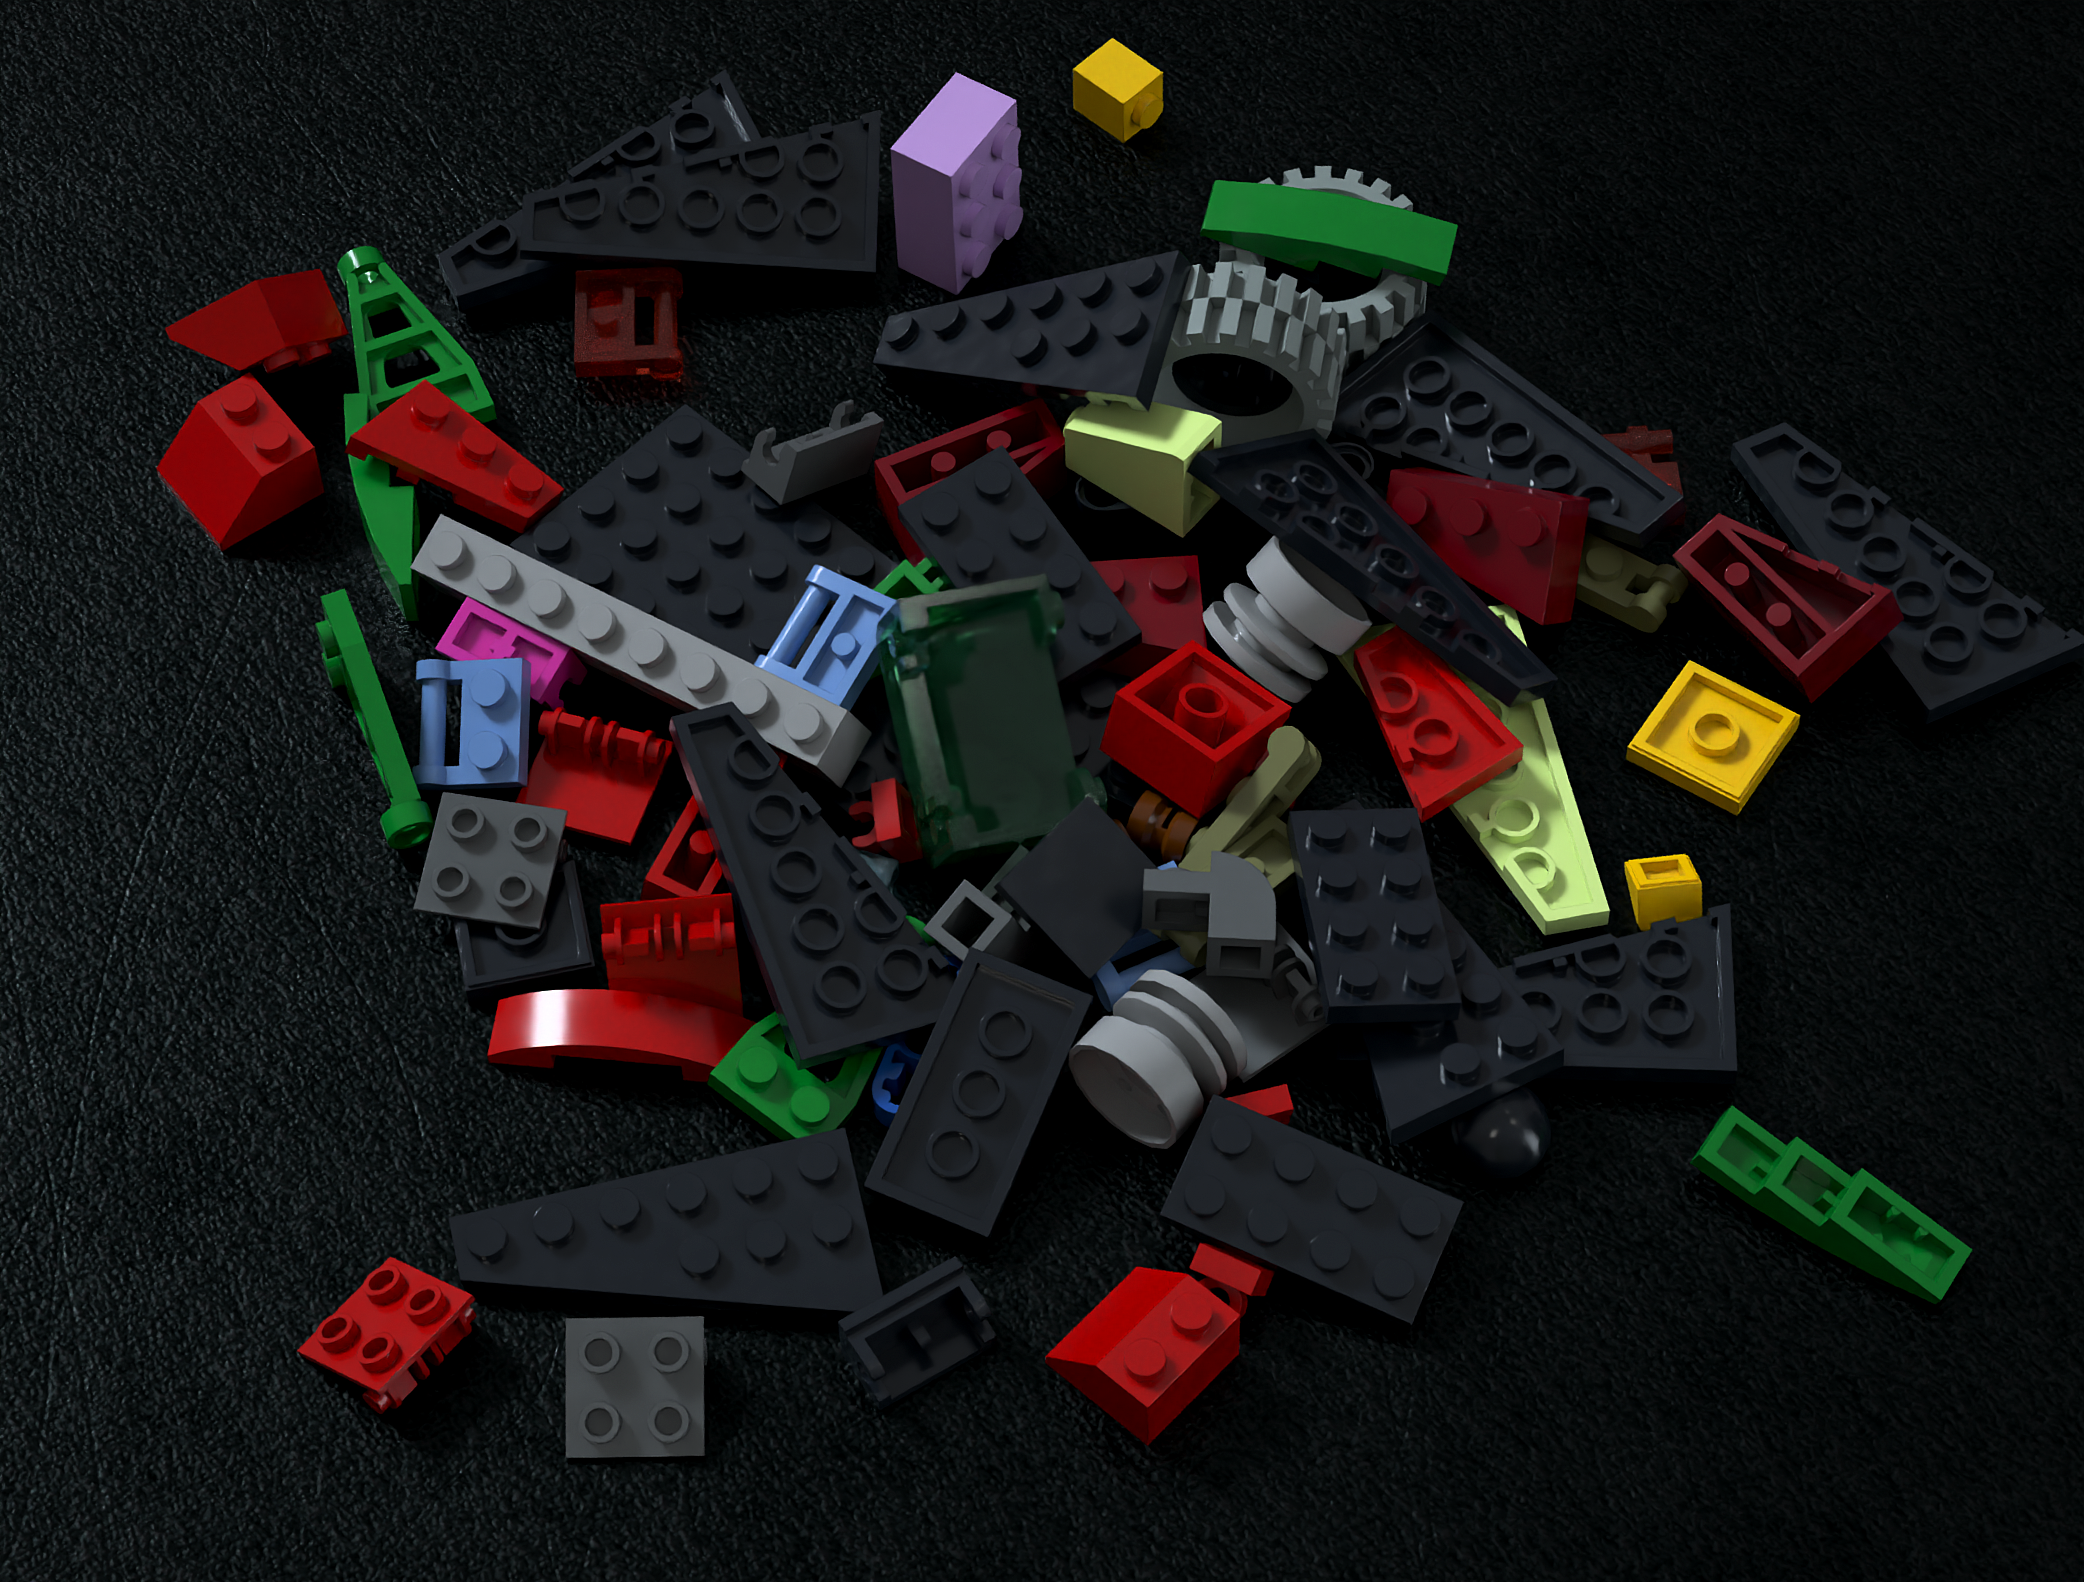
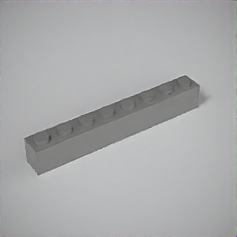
M440 514L410 567L439 592L461 603L468 596L570 647L580 661L686 713L733 701L771 748L789 756L788 763L839 788H842L872 734L847 709Z

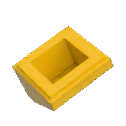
M1679 854L1634 859L1624 862L1635 919L1640 930L1648 931L1650 930L1651 923L1675 917L1677 923L1702 917V882L1688 855Z

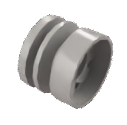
M1273 536L1246 565L1247 574L1259 593L1238 583L1229 584L1223 591L1226 603L1222 601L1213 602L1203 613V621L1212 637L1244 673L1280 698L1296 704L1301 702L1312 691L1309 678L1318 681L1323 679L1329 672L1327 662L1316 645L1339 656L1346 654L1373 623L1370 613L1355 594L1332 579L1276 536Z
M1149 969L1130 987V991L1125 993L1113 1005V1016L1101 1018L1069 1051L1068 1066L1080 1090L1091 1105L1108 1122L1131 1139L1151 1148L1168 1149L1203 1114L1204 1101L1210 1102L1213 1094L1219 1096L1226 1089V1084L1235 1079L1245 1069L1248 1051L1240 1032L1229 1016L1204 991L1185 978L1169 971Z

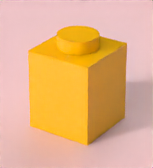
M1111 38L1073 68V108L1122 143H1125L1139 130L1152 126L1163 112V72Z

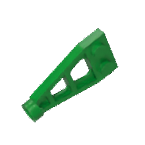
M361 246L347 252L338 262L337 270L348 291L359 393H368L371 405L369 422L424 379L483 424L497 419L494 403L473 359L386 264L380 250L372 246ZM399 308L412 326L375 339L368 318ZM417 350L426 352L440 368V372L395 388H390L386 383L385 362Z
M345 589L320 596L325 620L315 623V627L323 649V653H321L322 660L332 688L344 685L391 802L390 809L380 818V824L387 843L394 849L415 847L432 837L435 821L429 805L425 801H421L365 640Z
M906 915V919L930 947L935 945L940 951L941 946L923 930L926 924L912 916ZM776 1011L750 1027L709 1075L707 1085L780 1140L788 1141L842 1128L852 1117L885 1046L846 1057L837 1077L830 1082L824 1083L807 1069L798 1070L795 1061L784 1053L787 1040Z

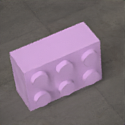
M956 72L890 148L899 268L958 295L972 277L977 278L984 272L990 261L991 254L1003 239L1008 240L1015 235L1023 218V209L1020 207L1019 195L1022 170L1019 168L1018 144L1021 130L1017 127V100Z

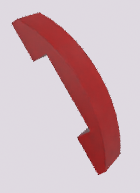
M565 989L532 992L499 1000L487 1057L489 1063L554 1068L556 1055L681 1066L683 1080L708 1082L711 1071L756 1022L700 1003L649 993L605 989Z

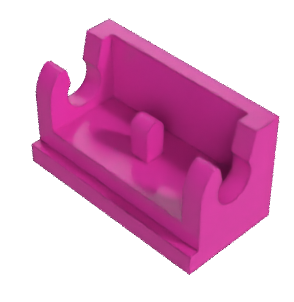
M468 596L435 648L439 654L453 661L524 658L531 663L530 700L552 711H555L557 707L564 708V702L559 699V693L565 681L567 680L580 686L589 672L570 647Z

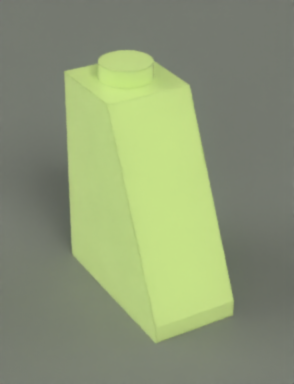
M1112 401L1109 407L1093 405L1090 402L1086 407L1080 406L1076 408L1067 419L1063 429V436L1065 438V466L1183 538L1220 500V495L1187 472L1198 452L1221 448L1222 421L1217 418L1153 401L1151 402L1149 412L1133 410L1126 402Z

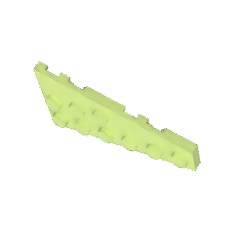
M1507 604L1489 606L1526 645L1516 610ZM1394 623L1371 626L1346 654L1340 656L1335 654L1364 694V689L1353 666L1354 651L1396 626ZM1440 657L1524 745L1522 761L1448 807L1544 935L1607 925L1610 909L1544 699H1537L1509 708Z

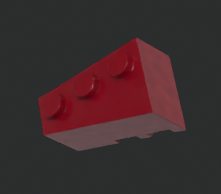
M1036 398L874 461L877 506L907 559L914 567L926 556L898 519L897 506L999 446L1003 445L1045 502L1068 485V468L1065 466V438L1042 398Z
M1423 467L1393 469L1390 471L1386 503L1459 577L1542 626L1571 621L1590 503L1589 498Z
M1719 513L1672 555L1679 569L1688 579L1689 585L1811 704L1904 620L1892 590L1876 583L1870 585L1841 572L1838 566L1823 559L1820 562L1789 549L1787 543Z
M1198 555L1090 562L1142 631V643L1099 669L1108 673L1130 677L1131 683L1192 639L1207 649Z

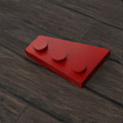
M426 379L351 435L345 449V453L365 461L370 454L398 467L395 476L417 485L422 478L452 492L454 503L521 534L558 505L564 491L562 486Z
M1397 625L1354 651L1353 666L1412 803L1417 808L1421 823L1522 761L1524 745L1437 654Z

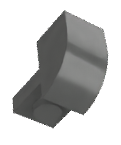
M1020 845L982 892L964 879L923 930L962 964L970 946L1018 966L1024 964L1040 947L1033 940L1037 933L998 893L994 886L1029 850Z
M1212 851L1210 872L1190 871L1178 867L1165 870L1144 869L1141 929L1207 932L1206 976L1272 979L1276 937V898L1268 879L1257 867L1236 855Z

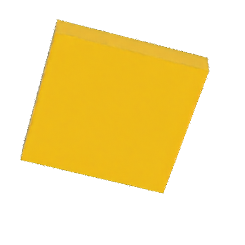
M1689 660L1627 746L1626 760L1737 816L1798 729L1800 715Z

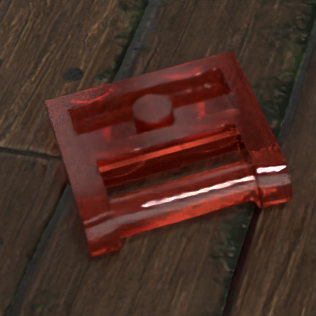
M671 267L576 271L574 346L576 377L649 374L654 379L660 381H670L679 378L683 374L684 369L683 353L678 348V300L683 296L682 273ZM637 297H650L654 300V345L636 346Z

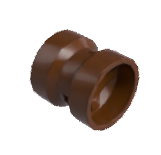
M1151 788L1146 790L1136 803L1126 825V831L1130 839L1144 854L1149 852L1156 853L1162 857L1164 864L1174 860L1178 867L1186 857L1185 850L1191 838L1203 827L1210 826V816L1206 813L1198 819L1187 810L1172 805L1171 799Z

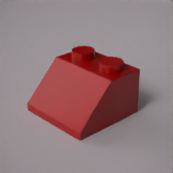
M320 269L255 280L165 328L170 340L241 371L264 366L267 374L283 370L296 363L299 367H304L320 361L332 354L329 344L349 334Z
M250 372L196 403L156 468L161 480L221 551L325 492L315 447Z
M1192 639L1116 692L1099 750L1199 819L1224 801L1233 787L1240 780L1248 776L1267 749L1268 739L1277 728L1282 727L1289 718L1292 707Z
M1137 1266L1045 1356V1363L1148 1446L1239 1354L1240 1314L1189 1274Z

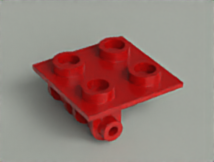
M557 707L554 712L544 710L539 720L538 733L544 735L545 738L528 773L527 787H522L515 803L567 810L568 816L565 829L631 846L675 747L674 742L657 738L656 732L652 730H646L642 733L623 728L617 721L612 720L608 725H605L601 717L593 716L590 720H586L584 717L568 714L566 708Z
M732 893L600 905L603 934H601L603 959L606 960L609 990L673 997L711 1006L744 1017Z
M390 1256L379 1268L367 1276L364 1283L333 1315L326 1318L318 1326L316 1332L297 1352L300 1356L366 1388L367 1390L362 1395L363 1399L373 1410L383 1414L388 1407L397 1409L402 1404L403 1399L418 1385L412 1375L421 1380H425L430 1375V1370L421 1356L431 1364L439 1366L444 1361L443 1355L446 1356L464 1337H467L472 1332L470 1323L477 1316L470 1305L476 1299L472 1294Z

